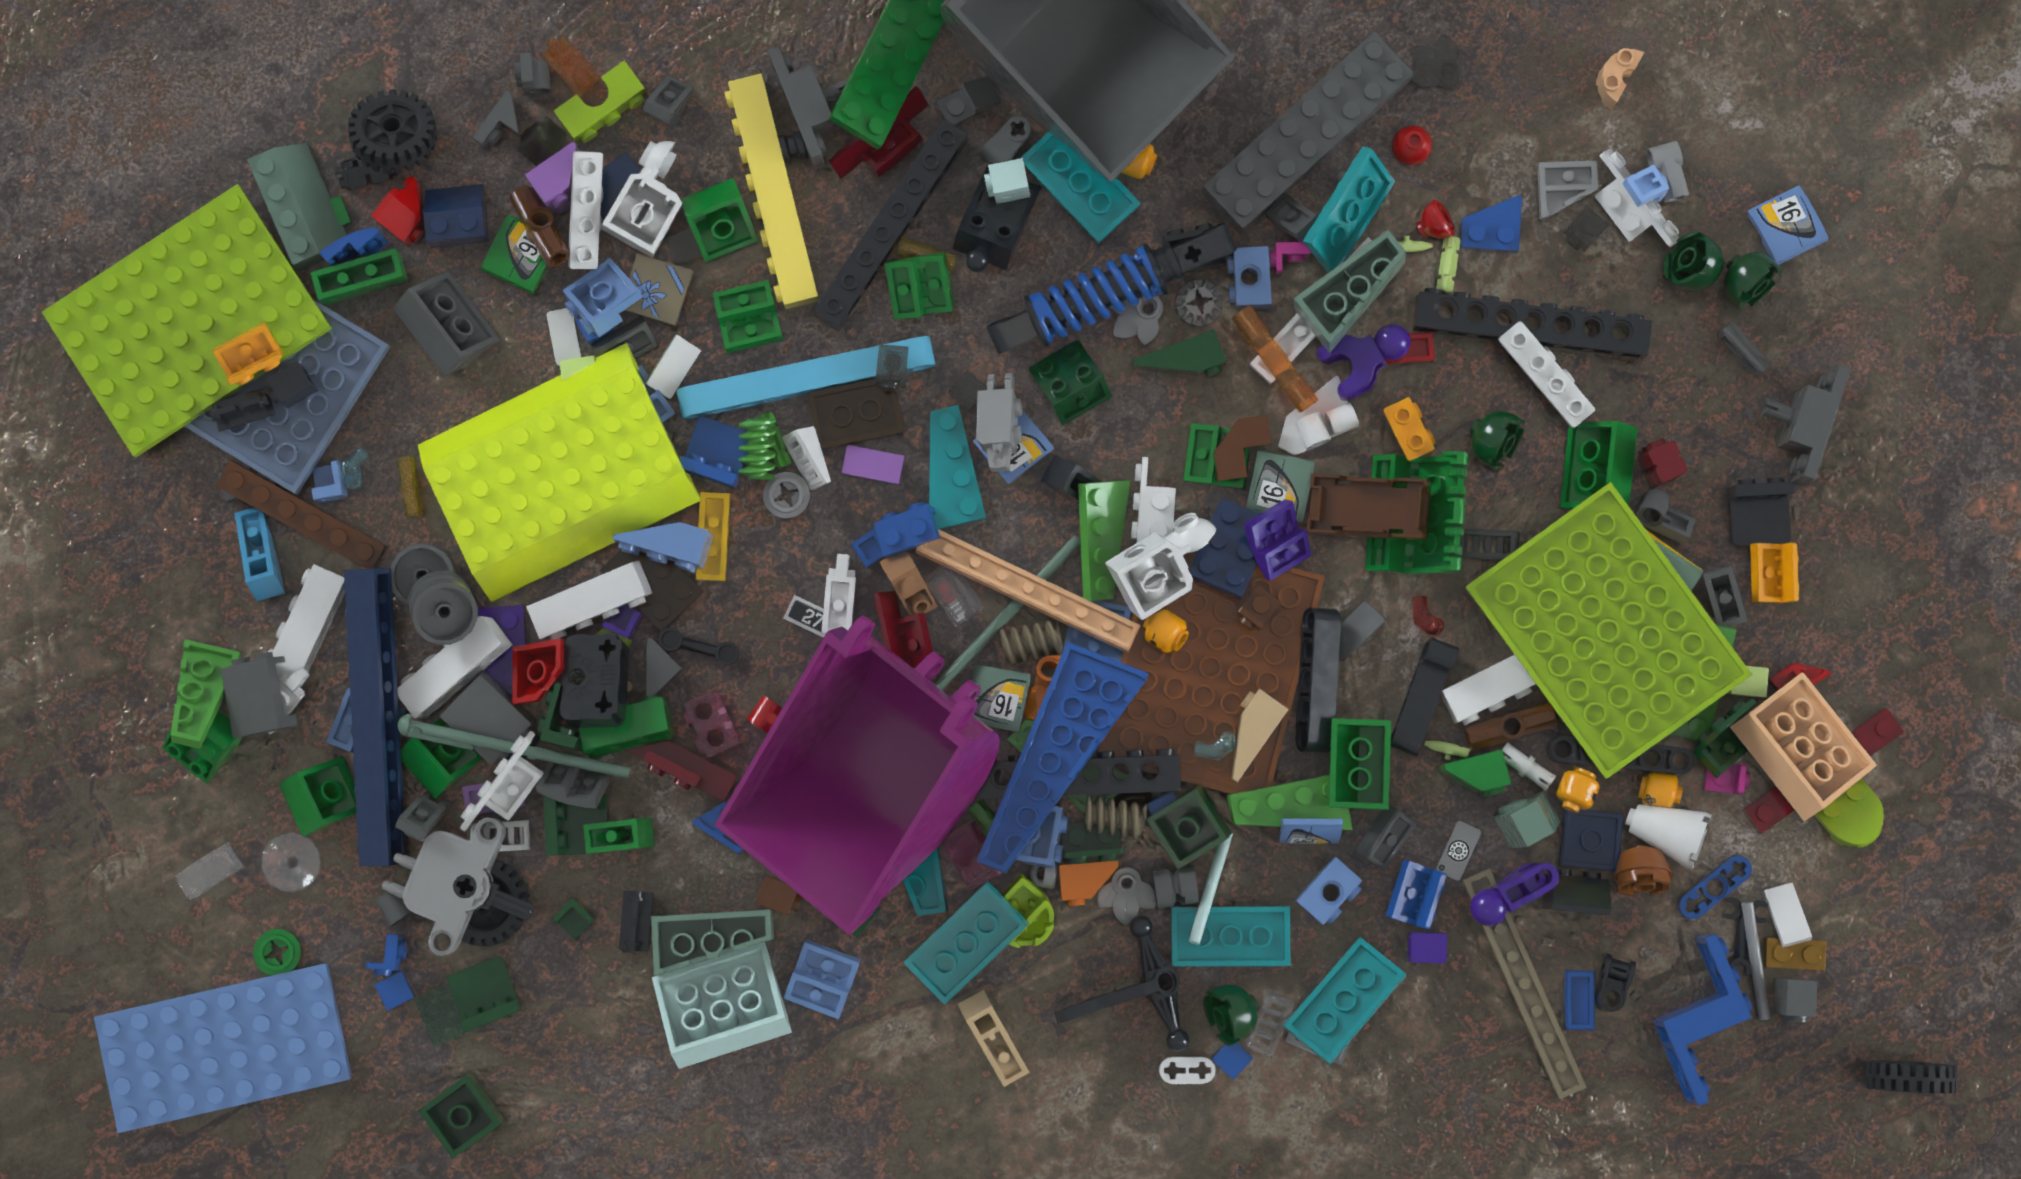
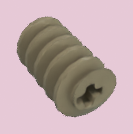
M1047 620L1044 630H1042L1038 622L1034 623L1033 632L1029 630L1027 625H1023L1021 634L1018 633L1015 627H1012L1009 637L1003 629L1000 630L1005 660L1009 658L1012 665H1016L1017 656L1019 655L1023 662L1026 663L1028 662L1029 653L1033 655L1036 661L1039 660L1040 651H1043L1046 656H1051L1052 649H1055L1058 655L1063 653L1058 621L1054 628L1052 623Z
M1088 795L1084 812V824L1087 833H1090L1093 826L1097 825L1098 834L1102 835L1105 827H1109L1110 836H1114L1117 829H1120L1122 838H1125L1129 830H1131L1134 840H1137L1144 829L1147 803L1139 811L1138 803L1135 801L1127 809L1125 800H1121L1118 806L1115 807L1113 798H1109L1106 805H1104L1102 797L1098 796L1092 804L1091 796Z

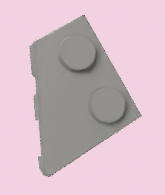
M1597 161L1539 162L1537 164L1540 220L1554 215L1598 190Z

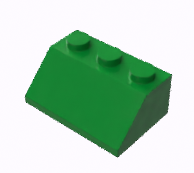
M1583 421L1575 428L1569 425L1560 508L1568 510L1575 508L1609 482L1613 484L1629 506L1638 427L1619 421Z
M1332 718L1329 785L1330 808L1389 810L1391 720Z

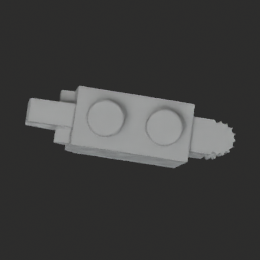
M1006 373L1004 379L1005 389H997L998 381L996 375L988 374L987 390L977 391L976 440L988 456L991 472L1009 471L1012 454H1017V443H1021L1022 440L1021 427L1018 425V416H1022V402L1015 395V378L1013 373Z

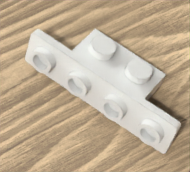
M1612 149L1601 153V159L1616 179L1597 193L1595 198L1629 242L1653 225L1669 247L1674 246L1679 238V231L1670 220L1666 221L1660 213L1661 207L1658 202L1656 203L1652 200L1637 207L1622 184L1627 177L1631 176L1625 167L1626 161L1617 151L1613 152Z
M573 152L569 230L570 257L568 259V267L571 269H597L599 232L602 227L600 208L603 200V154L601 152Z
M1517 322L1498 339L1572 428H1575L1595 411L1593 405L1574 384L1575 380L1566 369H1561L1555 362L1554 354L1546 346L1543 347L1523 322Z
M1142 457V464H1136L1135 481H1140V493H1134L1133 510H1138V522H1132L1131 539H1136V543L1154 532L1163 537L1173 532L1176 488L1147 486L1148 457Z
M530 731L525 738L521 735L517 738L510 749L514 752L509 760L503 758L494 770V773L497 774L496 778L492 783L487 780L477 793L481 797L476 805L470 802L460 816L464 819L460 827L461 830L466 831L484 805L506 820H510L544 773L521 757L534 738L535 733Z

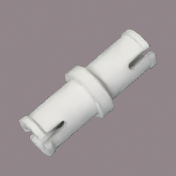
M1509 742L1505 744L1502 749L1505 762L1519 771V776H1526L1546 791L1556 778V775L1536 763V758L1532 755L1528 757Z

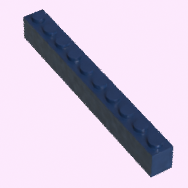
M391 568L344 570L359 866H392L399 864L393 860L395 854L406 855L404 832L395 827L404 809L400 732L398 730L399 713Z

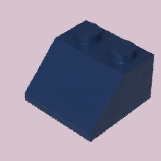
M483 184L425 190L423 210L426 242L431 248L489 242Z

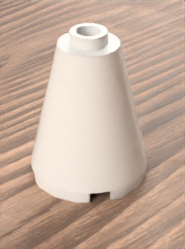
M1638 804L1636 809H1630L1625 824L1630 826L1629 832L1650 846L1662 850L1666 856L1685 868L1693 870L1694 862L1690 861V859L1697 861L1707 833L1706 827L1708 823L1704 821L1710 822L1712 814Z

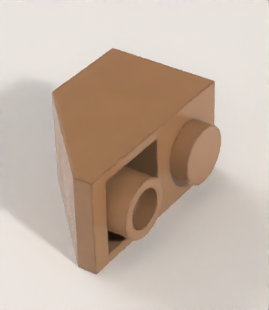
M907 551L879 562L909 616L917 613L926 614L938 607Z

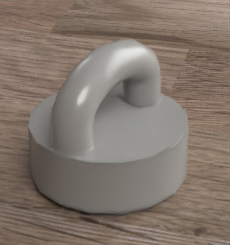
M1055 863L1054 869L1045 867L1043 880L1038 879L1037 876L1038 869L1041 866L1032 865L1030 870L1031 881L1038 887L1053 890L1056 884L1059 863Z

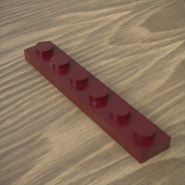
M1884 708L1851 733L1868 755L1871 756L1904 733V731L1889 710ZM1777 786L1742 809L1759 834L1764 833L1795 810Z

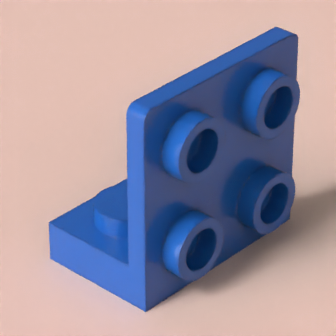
M699 416L685 457H680V462L685 472L736 489L741 476L738 470L742 469L745 464L739 462L738 458L747 456V452L738 450L739 446L747 444V441L740 439L739 435L747 431Z

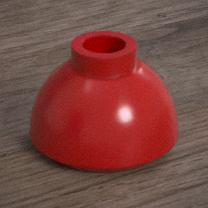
M1408 125L1401 128L1394 135L1392 151L1401 163L1411 166L1418 165L1430 156L1432 140L1424 128Z
M1437 200L1431 201L1424 208L1421 220L1416 223L1419 232L1424 238L1431 236L1444 239L1453 236L1455 232L1454 223L1448 211Z

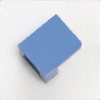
M336 460L331 461V465L314 468L315 488H311L314 501L323 503L348 498L342 463Z

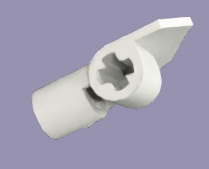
M1338 376L1333 377L1286 416L1278 448L1296 456L1324 445L1332 437L1359 427V421L1351 403L1340 400L1337 388L1341 383Z

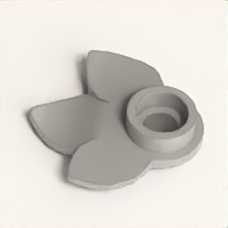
M1141 295L1139 297V305L1131 306L1128 300L1124 301L1125 310L1121 313L1117 312L1113 306L1110 307L1119 314L1114 325L1113 334L1115 337L1128 339L1137 335L1144 345L1156 338L1159 331L1158 319L1163 312V304L1157 296L1151 300H1146ZM1146 304H1150L1154 307V311L1147 314L1143 311V307Z
M1123 866L1113 873L1110 882L1102 885L1099 889L1097 903L1100 908L1113 907L1116 918L1122 924L1127 925L1131 919L1137 916L1139 908L1154 909L1156 906V896L1152 886L1141 881L1137 870L1129 866ZM1124 878L1132 880L1128 886H1123L1121 881Z

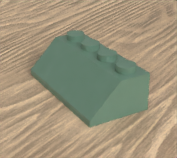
M308 143L275 147L247 159L292 265L301 271L324 261L325 259L319 252L336 240L346 236L347 233L344 226H340L329 200L332 198Z

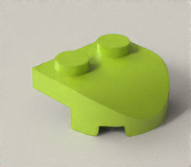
M1862 778L1823 810L1814 815L1828 831L1830 838L1840 846H1857V848L1865 847L1878 838L1882 831L1884 820L1883 806L1880 799Z
M1021 873L1001 894L1029 922L1028 926L1009 945L1017 948L1029 945L1035 947L1043 943L1052 933L1054 928V911L1048 896Z

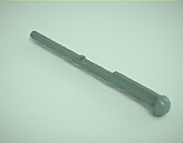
M1074 535L1036 576L1047 581L1078 549L1081 541ZM1013 599L940 676L934 685L943 691L1024 604Z
M406 714L398 721V730L406 737H414L473 750L474 746L506 753H514L510 749L515 742L411 720L412 714ZM530 745L522 754L527 756L526 759L530 760L538 759L626 779L629 777L631 768Z

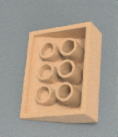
M1803 672L1730 727L1803 821L1823 810L1877 766Z

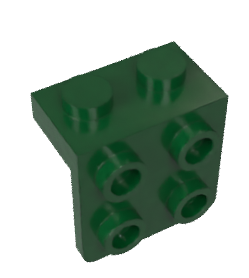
M1753 698L1746 704L1740 700L1726 715L1720 717L1697 739L1700 745L1692 753L1715 778H1718L1748 752L1747 748L1730 727L1757 703Z

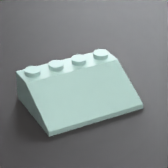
M765 942L652 977L670 1053L679 1069L792 1033Z

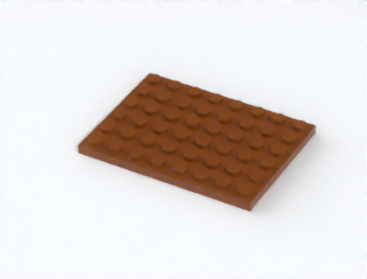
M1198 551L1183 555L1189 567L1188 570H1190ZM1256 564L1241 600L1193 580L1192 590L1160 609H1167L1185 620L1186 630L1189 632L1184 645L1178 651L1173 650L1169 653L1162 652L1145 640L1146 629L1143 627L1146 618L1141 620L1133 613L1131 621L1141 625L1128 654L1123 652L1121 663L1145 671L1149 676L1098 746L1097 752L1114 751L1115 756H1126V751L1144 750V755H1156V749H1174V754H1181L1182 782L1193 785L1201 783L1204 788L1227 794L1271 786L1299 680L1302 617L1307 608H1317L1325 576L1292 567L1269 581L1266 580L1258 564ZM1257 585H1260L1282 603L1260 631L1256 628L1250 631L1238 621L1240 616L1236 612ZM1261 689L1289 710L1240 780L1235 783L1231 780L1240 715L1244 710L1240 705L1250 691L1255 694L1257 690ZM1148 762L1143 766V772L1158 775L1159 768L1155 763ZM1122 763L1117 764V765H1121V766L1127 767L1125 764H1122Z

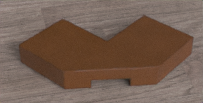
M1267 415L1238 419L1213 452L1217 482L1246 478L1247 471L1243 449L1272 444Z

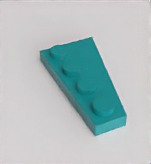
M959 405L930 411L929 505L936 510L937 514L934 515L939 530L986 519Z
M938 846L903 880L917 916L948 912Z

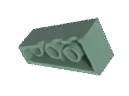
M1387 230L1294 298L1295 311L1329 353L1406 263V251L1391 232Z
M1544 790L1528 799L1511 801L1499 807L1498 811L1500 814L1493 817L1510 848L1528 847L1553 834L1561 822L1557 811Z
M773 910L651 916L654 976L773 940Z

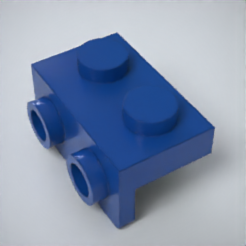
M924 502L910 505L908 511L900 514L898 512L885 514L881 517V521L873 523L883 556L888 558L940 539L934 515L937 514L935 508Z
M1403 860L1385 916L1429 930L1431 923L1436 917V908L1440 895L1445 889L1447 874Z

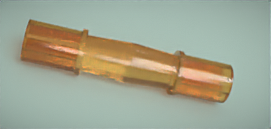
M1252 306L1245 307L1232 317V320L1248 341V345L1254 347L1265 366L1280 383L1281 391L1285 392L1298 412L1302 413L1315 404L1319 399L1302 377V373L1298 374L1285 352L1270 335V329L1265 326Z

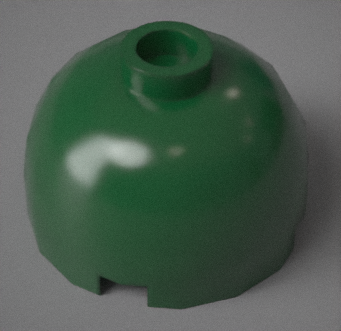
M1698 231L1686 233L1678 238L1675 244L1677 247L1673 253L1668 252L1665 257V277L1675 286L1690 292L1707 289L1719 278L1723 270L1724 259L1721 248L1712 238Z
M1750 252L1741 257L1736 255L1726 266L1728 269L1724 276L1726 295L1739 309L1746 310L1744 306L1746 303L1753 306L1771 291L1776 284L1772 279L1776 273L1781 277L1783 268L1775 260L1760 252Z
M1493 411L1486 414L1482 419H1476L1470 429L1472 452L1475 457L1496 471L1502 469L1505 465L1500 462L1504 459L1505 455L1511 459L1520 444L1524 434V429L1520 427V424H1525V420L1506 411Z
M1230 984L1220 985L1206 992L1209 995L1203 998L1204 1011L1210 1026L1212 1027L1216 1023L1218 1030L1221 1032L1216 1035L1221 1042L1232 1046L1241 1042L1256 1028L1259 1005L1252 994L1249 995L1246 990L1238 985Z

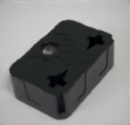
M575 634L569 636L564 644V669L562 672V697L560 703L561 716L575 728H603L622 725L626 717L629 647L617 634ZM584 677V681H581L580 685H577V681H580L581 678Z

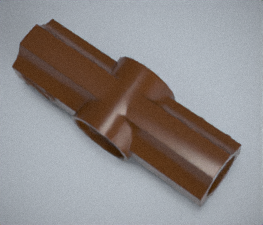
M527 185L517 187L510 194V201L526 228L527 239L536 246L546 266L550 265L554 268L562 265L565 260L569 259L570 252L553 223L554 217L552 212L543 206L533 187H528Z
M1545 703L1464 727L1467 743L1472 752L1555 728L1557 723L1551 704ZM1507 719H1512L1517 724L1518 729L1514 735H1509L1504 730L1503 725Z

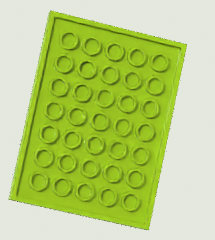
M239 184L222 193L42 311L45 319L134 457L140 456L210 410L214 403L225 400L266 373L264 369H261L253 374L254 378L243 385L235 383L230 386L225 372L212 352L214 348L266 322L283 351L282 359L279 360L281 363L333 329Z
M1611 482L1465 586L1605 779L1612 776L1752 676V673Z

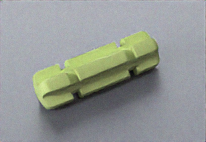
M1455 236L1443 239L1442 248L1445 251L1441 252L1438 272L1441 278L1437 279L1436 289L1442 290V293H1452L1455 281L1452 280V277L1456 276L1459 256L1456 250H1460L1461 243L1460 238Z

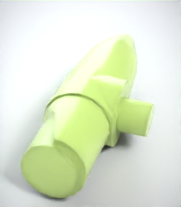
M1404 236V241L1399 242L1406 253L1433 248L1432 243L1410 240V236Z
M1435 740L1424 742V745L1428 748L1445 754L1446 760H1450L1451 756L1454 755L1464 758L1469 756L1470 749L1460 747L1457 744Z

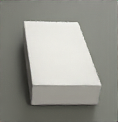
M675 335L644 384L655 391L659 389L664 397L671 400L701 350L682 337Z
M1793 883L1764 890L1763 895L1766 903H1768V909L1782 947L1811 940L1812 934Z

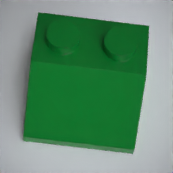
M734 178L680 199L705 262L759 241Z
M442 718L432 723L433 725L451 728ZM414 737L401 750V761L435 799L457 785L485 760L474 749L469 750Z
M1502 749L1437 766L1438 772L1473 793L1482 792L1483 797L1505 792L1504 786L1511 784Z
M343 756L296 772L279 783V787L303 837L327 829L357 814L356 796L354 793L355 782Z

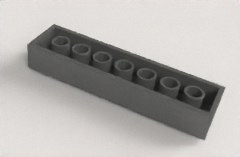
M1374 31L1203 186L1202 194L1241 235L1411 81L1414 72Z

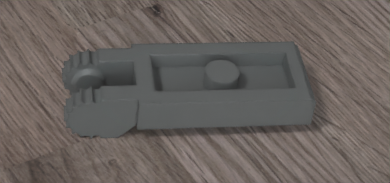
M427 790L423 795H419L399 816L395 827L402 830L409 837L422 840L442 819L450 806L451 800L444 798L438 804L433 801L434 797Z

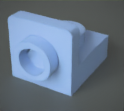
M1655 165L1627 177L1622 183L1637 207L1652 200L1656 203L1661 201L1670 189L1665 176L1659 173Z

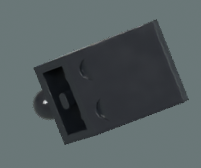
M987 165L958 227L952 248L966 254L965 262L971 271L981 272L986 269L988 263L1007 270L1041 186L1027 181L1030 192L1029 198L996 204L995 197H989L984 177L985 174H990Z

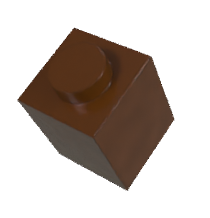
M766 875L755 903L790 916L792 911H798L803 897L783 881Z

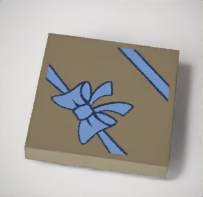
M637 253L629 279L640 290L643 297L624 311L676 327L691 282L693 270Z

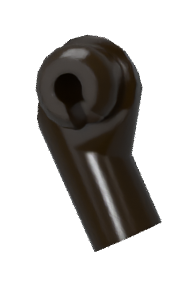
M1151 792L1121 793L1114 798L1115 807L1118 806L1121 800H1125L1127 806L1131 805L1133 801L1137 802L1138 805H1144L1152 801Z

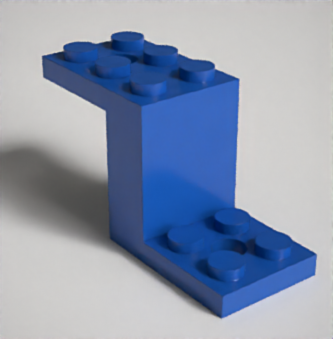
M1703 933L1694 937V940L1717 993L1652 1019L1686 1102L1697 1106L1709 1102L1707 1094L1710 1093V1089L1703 1076L1699 1077L1695 1066L1698 1065V1060L1692 1048L1687 1049L1686 1045L1752 1018L1749 1010H1752L1750 999L1746 993H1741L1738 982L1741 981L1739 973L1734 965H1729L1726 954H1729L1727 945L1722 937L1718 938L1717 934Z

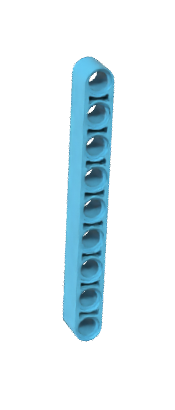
M922 336L685 386L677 389L676 394L681 418L693 419L699 416H708L806 395L807 392L889 375L896 376L934 367L936 363L930 337Z

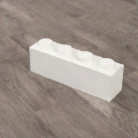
M635 561L526 607L539 639L549 637L550 640L566 636L565 630L575 626L578 631L593 625L592 619L602 615L603 620L620 613L618 608L626 604L630 608L646 602L645 596L653 593L640 561Z
M313 564L311 569L308 568L305 571L301 580L303 588L299 596L295 595L289 605L288 611L291 613L287 622H282L276 633L278 641L275 648H271L268 651L273 653V657L284 656L285 662L276 664L278 678L285 673L290 677L301 667L309 673L345 595L344 577Z
M477 616V622L472 632L463 640L451 645H443L444 648L439 653L430 655L422 662L423 666L416 673H410L401 680V686L397 688L398 697L414 719L427 720L512 646V643L493 618Z
M1513 655L1442 690L1440 696L1454 724L1462 721L1465 726L1480 718L1478 712L1488 708L1491 713L1505 706L1504 699L1515 695L1516 699H1520L1532 693L1533 691L1530 687L1535 685V682L1516 656Z

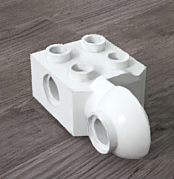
M650 141L638 163L643 168L639 174H631L601 227V230L652 258L682 206L677 193L655 180L657 176L664 179L677 154L671 152L676 143L672 141H663L657 144Z
M1196 513L1185 514L1175 520L1172 525L1175 530L1171 534L1163 537L1154 532L1105 562L1130 611L1141 620H1144L1192 590L1193 578L1183 555L1198 551L1208 544L1216 532L1215 526L1210 521L1198 518Z

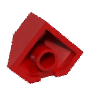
M409 176L404 180L403 184L405 187L403 189L397 190L393 188L388 192L371 214V217L381 228L407 247H410L412 243L416 244L425 233V229H423L424 205L421 184L413 176Z
M560 638L512 647L513 705L539 702L564 669V639Z

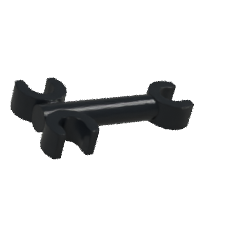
M1727 897L1724 898V902L1734 904L1735 911L1732 914L1725 913L1722 917L1730 920L1738 918L1734 959L1729 961V965L1736 966L1739 963L1742 964L1744 967L1743 976H1750L1751 966L1746 960L1747 939L1741 906L1742 902L1736 898ZM1765 901L1753 902L1754 911L1759 906L1768 907V903ZM1755 914L1756 923L1766 922V918H1759Z

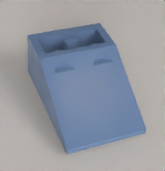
M677 522L613 535V540L619 545L618 548L622 549L621 551L638 556L641 551L647 553V557L652 561L667 564V561L671 560L675 562L679 569L695 573L696 568L704 569L713 535L709 530Z

